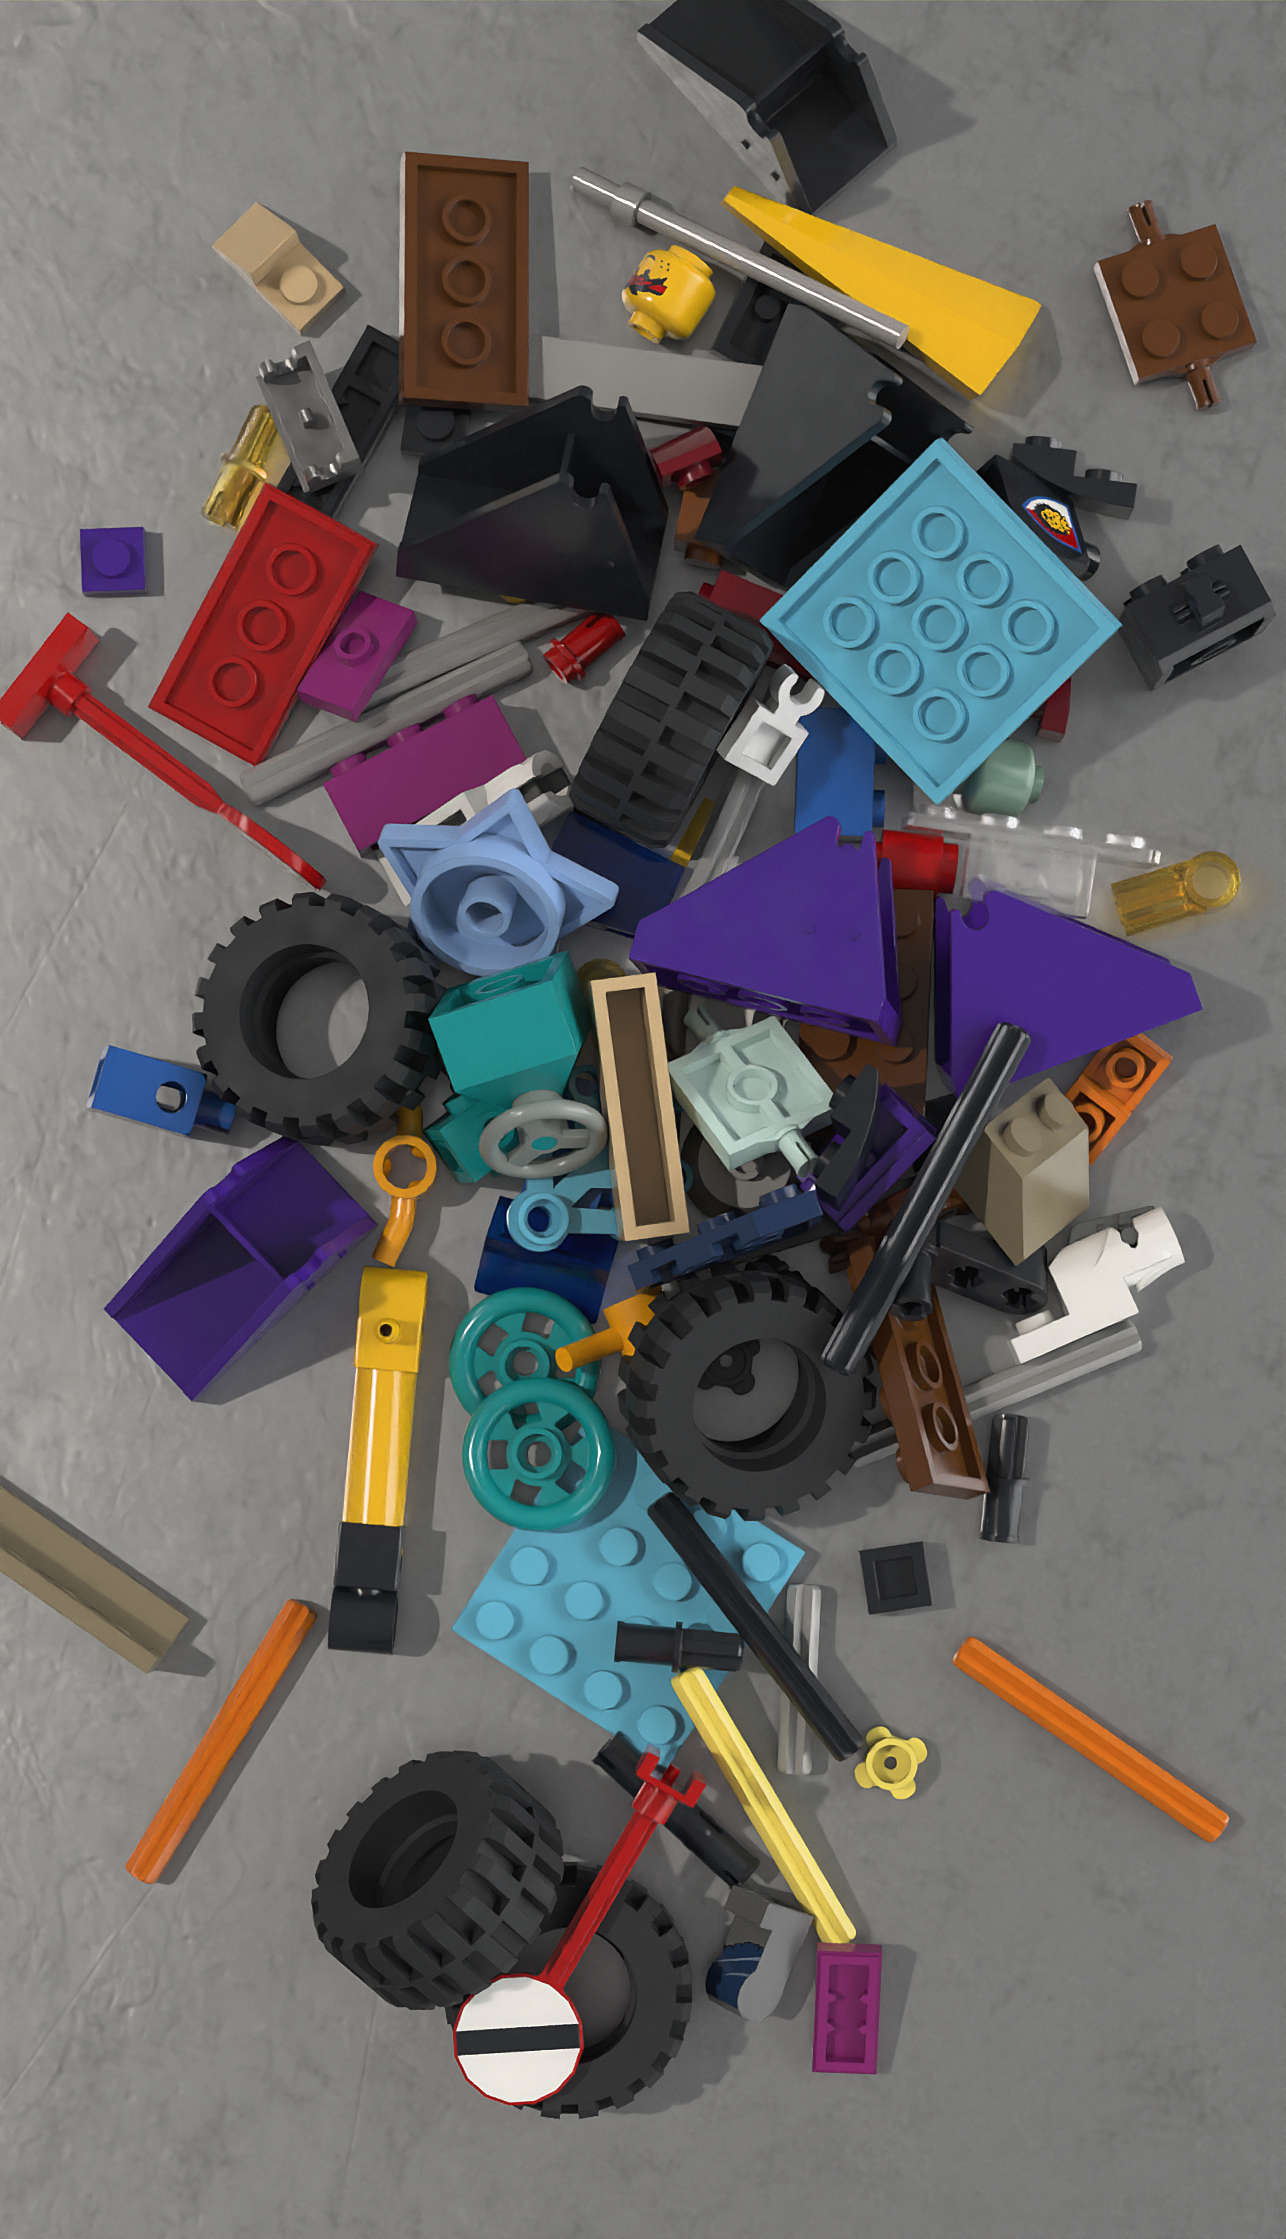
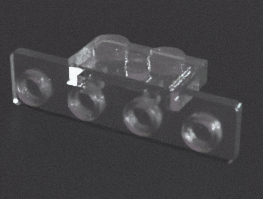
M920 804L919 813L909 812L902 817L900 831L941 835L943 838L967 841L958 900L984 904V893L989 889H995L1054 915L1086 919L1089 915L1096 862L1150 869L1159 865L1161 853L1157 850L1144 849L1145 839L1138 836L1109 833L1107 834L1106 842L1082 839V828L1063 824H1045L1044 833L1019 829L1020 819L999 814H982V821L978 823L957 819V809L942 805L937 806L935 804Z

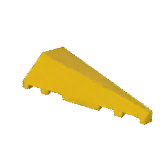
M735 185L720 202L721 206L810 278L908 325L909 332L902 346L969 401L980 396L1021 343L1042 307L1041 304L1031 298Z

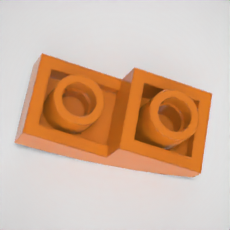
M1142 1033L1099 1049L1064 1095L1069 1099L1075 1111L1088 1126L1090 1165L1102 1153L1173 1059L1169 1053Z

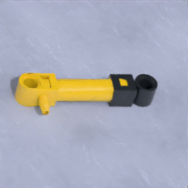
M368 1265L363 1267L353 1367H356L343 1513L342 1521L338 1522L333 1576L334 1588L328 1628L329 1650L393 1655L399 1603V1591L397 1590L401 1584L406 1526H403L417 1373H420L428 1293V1271Z

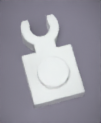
M786 664L779 667L771 678V697L767 703L764 704L750 697L716 749L724 760L773 786L776 785L809 734L797 721L800 716L810 714L820 705L825 692L815 680L810 678L800 693L790 695V690L799 676Z

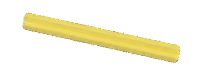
M693 1667L680 1671L671 1679V1685L802 1909L804 1912L814 1916L811 1924L819 1938L824 1943L850 1942L856 1936L854 1926L703 1669Z

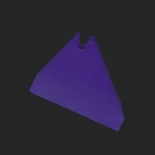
M827 816L643 918L638 923L628 959L642 974L656 972L658 987L896 1047L903 1024L892 863L889 858H883L879 869L877 868L876 837L871 830L864 833L862 843L858 849L854 845L847 843L839 847L838 841L842 828L836 817Z
M971 878L967 882L966 889L971 905L968 912L964 915H961L960 911L955 908L949 912L942 897L937 896L934 899V1061L943 1085L957 1099L995 1027L1000 1022H1009L1017 1025L1031 1036V1043L1011 1078L1010 1084L1203 1010L1191 974L1171 965L1169 959L981 878Z
M283 1136L237 1162L221 1182L203 1193L106 1305L104 1310L174 1381L191 1402H196L361 1244L379 1224L297 1139L292 1140Z

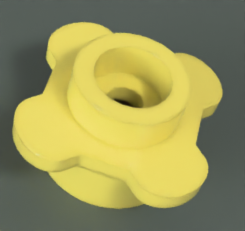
M883 1726L872 1728L865 1737L868 1749L864 1761L858 1764L854 1770L856 1781L864 1788L878 1786L890 1790L896 1799L910 1797L916 1790L913 1778L916 1774L917 1766L927 1756L925 1744L916 1737L904 1740L892 1736L890 1731ZM887 1757H894L897 1760L895 1768L888 1769L885 1767L884 1762Z

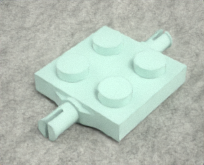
M698 1006L697 1012L695 1008L691 1009L684 1017V1024L689 1027L700 1044L691 1053L668 1063L671 1092L715 1153L730 1171L767 1153L779 1151L783 1153L799 1177H807V1171H809L810 1175L813 1174V1169L820 1157L815 1154L804 1138L832 1124L830 1115L834 1110L829 1107V1102L833 1092L775 1016L747 1028L729 1029L726 1031L721 1029L706 1006Z

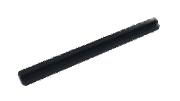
M1000 1022L995 1027L821 1355V1362L829 1369L849 1377L856 1373L1031 1043V1036L1017 1025L1009 1022Z

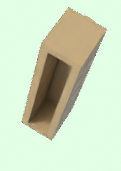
M656 972L589 981L585 983L602 1115L608 1126L606 1146L619 1240L631 1241L690 1233Z

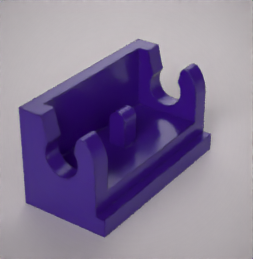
M886 1081L881 1084L880 1113L871 1152L853 1192L841 1211L837 1212L818 1199L814 1185L818 1178L816 1175H810L809 1171H807V1177L796 1175L802 1182L800 1185L802 1190L808 1192L814 1189L820 1207L846 1233L936 1140L937 1129ZM835 1133L816 1155L820 1157L831 1142L836 1141L842 1145L845 1139Z

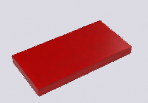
M265 482L153 695L148 708L253 766L264 762L299 698L297 692L299 685L334 632L380 543L271 483Z

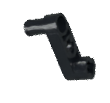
M891 1220L890 1223L888 1224V1226H887V1231H888V1229H889V1227H890V1225H891V1223H892L893 1220ZM936 1220L891 1305V1313L905 1321H919L927 1318V1313L931 1315L933 1311L931 1284L1001 1312L1013 1315L1034 1313L1042 1309L1048 1302L1047 1249L1043 1244L1024 1261L1015 1266L995 1239L991 1241L942 1220Z

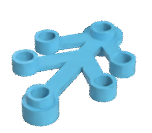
M587 1064L575 1067L565 1088L566 1095L570 1100L589 1105L599 1112L600 1092L596 1066ZM582 1072L591 1075L597 1083L595 1092L589 1097L579 1094L575 1087V1080ZM672 1099L674 1113L683 1112L684 1109L679 1102ZM572 1121V1129H587L581 1123ZM606 1144L596 1158L586 1165L567 1173L554 1187L553 1177L526 1179V1190L513 1199L507 1211L508 1231L518 1245L533 1252L548 1251L559 1246L568 1233L610 1234L618 1241L628 1242L619 1240L615 1206L611 1210L572 1207L590 1188L612 1189ZM552 1152L540 1154L534 1160L551 1158ZM680 1159L684 1191L687 1193L693 1184L692 1169L685 1161ZM535 1207L543 1209L548 1216L547 1227L542 1232L534 1231L528 1224V1214Z

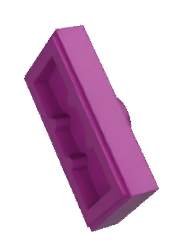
M360 590L299 685L297 692L301 701L356 723L418 624L414 611Z
M817 1942L812 2072L877 2074L882 1945Z

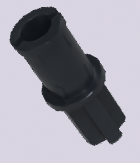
M999 1413L995 1414L992 1418L987 1471L985 1473L990 1492L984 1494L981 1530L978 1533L979 1539L1002 1543L1019 1542L1018 1530L1023 1486H1030V1479L1024 1477L1030 1428L1029 1419L1025 1416Z
M618 1621L614 1662L626 1661L672 1666V1673H678V1667H699L708 1670L736 1672L740 1670L742 1665L744 1641L741 1635L736 1633L682 1628L683 1622L676 1621L675 1628Z

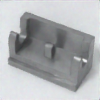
M310 340L294 346L291 351L292 356L278 363H273L270 359L263 361L259 365L261 375L255 377L305 495L364 471Z

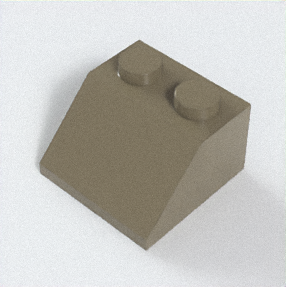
M1049 1077L987 1124L954 1186L1015 1266L1024 1261L1089 1208L1088 1126L1075 1111L1069 1099L1060 1092Z

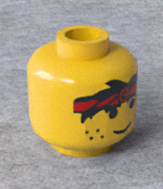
M671 245L668 251L663 249L649 251L622 291V302L632 314L628 321L629 326L639 335L656 344H659L663 337L672 340L688 339L715 299V287L710 281L713 275L711 268L699 257L677 245Z

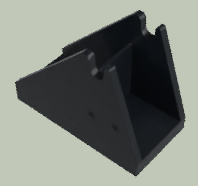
M677 0L650 24L646 23L637 31V42L777 200L784 205L813 216L818 215L897 146L898 138L868 56L864 52L858 54L847 42L845 31L841 24L808 0Z
M788 304L694 539L771 587L788 591L935 440L942 437L948 443L949 439L955 434H971L973 426L883 358L807 306Z
M580 385L421 456L407 521L397 552L396 577L647 621L669 508L628 397L620 396L615 410L602 411L593 404V390L588 386Z

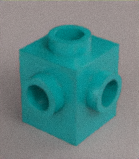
M455 1092L442 1103L447 1112L422 1130L423 1134L457 1183H475L487 1173H490L492 1178L502 1175L489 1167L482 1159L479 1151V1140L485 1127L495 1117L509 1109ZM517 1128L508 1132L500 1140L498 1147L504 1154L509 1153L520 1145Z

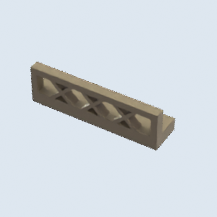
M0 1484V1572L146 1674L154 1671L191 1617Z

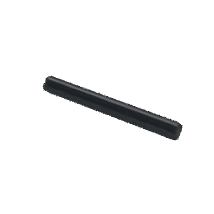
M673 1492L665 1493L654 1501L647 1509L648 1516L831 1755L840 1762L851 1757L864 1744L863 1737L689 1510Z

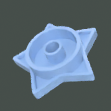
M516 788L508 790L461 826L390 823L384 825L377 842L411 897V914L407 928L421 940L419 948L432 954L436 962H445L453 968L476 976L484 977L557 954L561 938L611 909L619 892V887L615 883L550 850L525 799Z

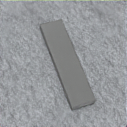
M531 334L529 346V402L541 403L577 386L585 385L593 390V404L602 411L615 410L619 397L626 396L636 417L737 431L763 366Z

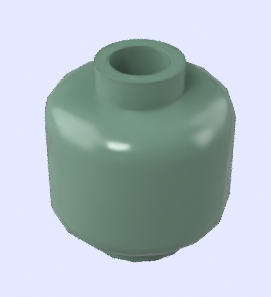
M1008 737L951 794H953L956 806L964 812L1009 821L1019 816L1027 803H1036L1042 791L1044 771L1041 766L1035 765L1034 752L1029 743Z

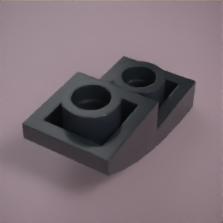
M1028 436L1025 438V444L1013 443L1008 461L1068 496L1074 507L1128 520L1135 505L1137 484L1122 482V473L1106 469H1088L1085 471V477L1074 476L1077 451L1062 449L1063 441L1056 438Z
M869 1063L866 1064L857 1078L851 1074L847 1075L832 1095L829 1107L834 1110L830 1115L833 1131L845 1140L842 1145L836 1141L831 1142L813 1169V1174L818 1177L814 1183L818 1199L837 1212L841 1211L863 1172L877 1130L881 1104V1082L878 1069Z

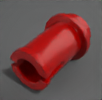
M594 612L560 641L556 638L551 639L548 643L550 649L543 654V658L549 668L563 683L568 684L574 678L582 681L586 677L584 670L618 641L626 638V634L612 615Z

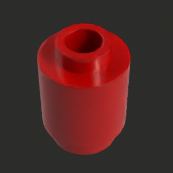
M882 829L880 841H876L877 868L879 869L883 858H889L892 863L893 889L934 890V899L938 893L953 894L958 865V844L944 842V838L941 835Z

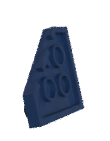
M796 1184L782 1187L760 1196L758 1210L739 1218L735 1217L733 1211L698 1223L697 1231L699 1235L677 1245L674 1244L673 1238L637 1250L636 1253L639 1261L628 1266L637 1294L681 1279L692 1272L697 1273L711 1268V1265L728 1262L818 1229L823 1213L814 1189L800 1194Z

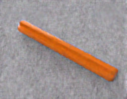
M290 1599L282 1607L128 1859L125 1869L133 1877L150 1885L158 1880L316 1621L317 1614L307 1605L296 1599Z
M969 1636L960 1645L952 1660L957 1668L1206 1842L1213 1843L1221 1835L1229 1820L1227 1813L975 1637Z

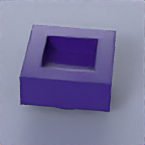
M144 527L80 529L81 583L84 596L148 594L146 531Z

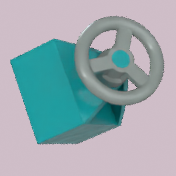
M563 951L448 988L428 1020L454 1091L509 1109L495 1117L485 1127L480 1136L479 1151L484 1162L493 1170L506 1176L523 1179H541L569 1173L596 1158L608 1139V1126L604 1117L589 1105L577 1101L564 1100L562 1097L591 1029L588 1004L569 951ZM567 1120L581 1123L587 1129H568ZM517 1128L520 1145L509 1153L504 1154L498 1147L499 1142L508 1132ZM559 1148H575L556 1157L534 1160L540 1154L551 1153Z

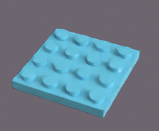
M942 437L935 440L759 620L937 806L964 782L1122 626L1117 618Z
M582 1426L570 1443V1446L575 1445L586 1436ZM611 1427L615 1442V1465L611 1481L601 1500L584 1517L560 1529L537 1532L516 1528L451 1630L611 1734L615 1735L618 1731H621L624 1737L642 1754L648 1744L660 1749L658 1764L667 1768L695 1726L671 1685V1679L687 1667H678V1673H672V1666L626 1661L614 1662L618 1621L674 1628L676 1621L683 1622L682 1628L739 1633L648 1516V1507L665 1493L672 1492L671 1489L660 1481L633 1446L631 1440ZM570 1461L567 1471L556 1483L571 1494L580 1485L587 1470L574 1461ZM542 1488L531 1505H538ZM682 1501L764 1610L768 1612L804 1556L805 1551L758 1521H743L735 1510H732L731 1516L723 1519L708 1515L699 1503L689 1506ZM703 1669L714 1690L717 1692L729 1671Z

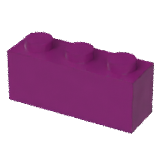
M476 693L463 697L442 711L446 717L445 720L423 730L420 723L408 726L386 740L390 748L368 760L364 753H358L330 769L334 778L324 782L323 786L361 858L379 849L377 842L385 824H416L462 792L483 786L510 767L521 764L526 760L493 695L481 701Z

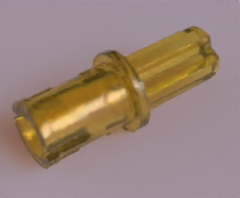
M259 404L250 409L230 454L223 453L219 461L223 464V467L205 505L200 511V514L207 520L223 528L227 524L226 527L232 531L238 529L244 510L258 482H265L268 475L263 469L280 435L268 406Z

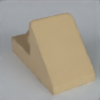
M258 202L253 204L212 245L213 249L300 336L346 293L344 286L300 243L297 232Z

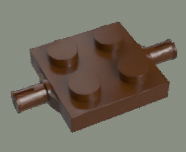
M1146 200L1142 204L1139 202L1127 209L1139 243L1128 252L1097 261L1093 268L1134 385L1163 376H1186L1196 404V410L1202 411L1207 407L1211 408L1222 402L1210 368L1223 357L1251 349L1257 343L1216 224L1182 235H1163L1152 200Z

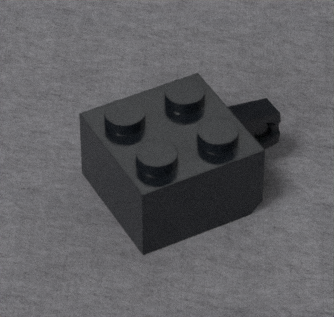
M1220 544L1215 545L1186 562L1188 568L1180 572V577L1167 583L1162 574L1144 582L1129 592L1131 598L1123 603L1125 609L1118 620L1122 624L1118 632L1151 692L1261 634L1275 617L1276 613L1272 601L1241 544L1225 553Z

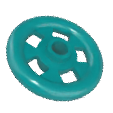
M515 1287L496 1292L477 1303L464 1316L455 1331L449 1352V1374L454 1392L465 1411L471 1417L479 1405L487 1398L477 1380L489 1371H494L497 1380L502 1386L524 1378L548 1377L568 1382L584 1391L593 1399L600 1383L602 1359L577 1368L575 1377H557L555 1375L557 1371L555 1351L562 1346L596 1333L586 1316L573 1303L554 1292L534 1287ZM527 1313L539 1314L554 1321L550 1336L547 1339L536 1332L523 1331L522 1326ZM495 1323L507 1332L508 1336L499 1344L495 1354L491 1355L478 1346V1343L484 1332ZM521 1351L533 1353L538 1361L537 1369L529 1374L519 1372L514 1366L515 1355ZM524 1405L510 1411L515 1429H519L528 1423L541 1421L539 1412L527 1414ZM569 1413L556 1423V1427L562 1431L573 1424L576 1418Z
M548 1377L519 1379L491 1393L472 1415L462 1444L464 1475L475 1499L491 1516L500 1522L526 1531L541 1532L560 1529L584 1517L596 1506L606 1492L615 1465L613 1433L605 1414L598 1404L578 1387L568 1382ZM536 1403L541 1421L528 1423L519 1429H515L510 1411L525 1404ZM569 1413L576 1418L586 1433V1436L573 1446H570L564 1433L556 1427V1423ZM489 1441H508L506 1459L509 1467L507 1469H489L487 1458ZM537 1442L546 1443L551 1451L550 1460L541 1467L533 1466L528 1459L530 1447ZM570 1461H574L587 1470L576 1490L569 1494L559 1487L556 1481L565 1474ZM517 1480L531 1486L542 1487L537 1506L527 1505L511 1498Z

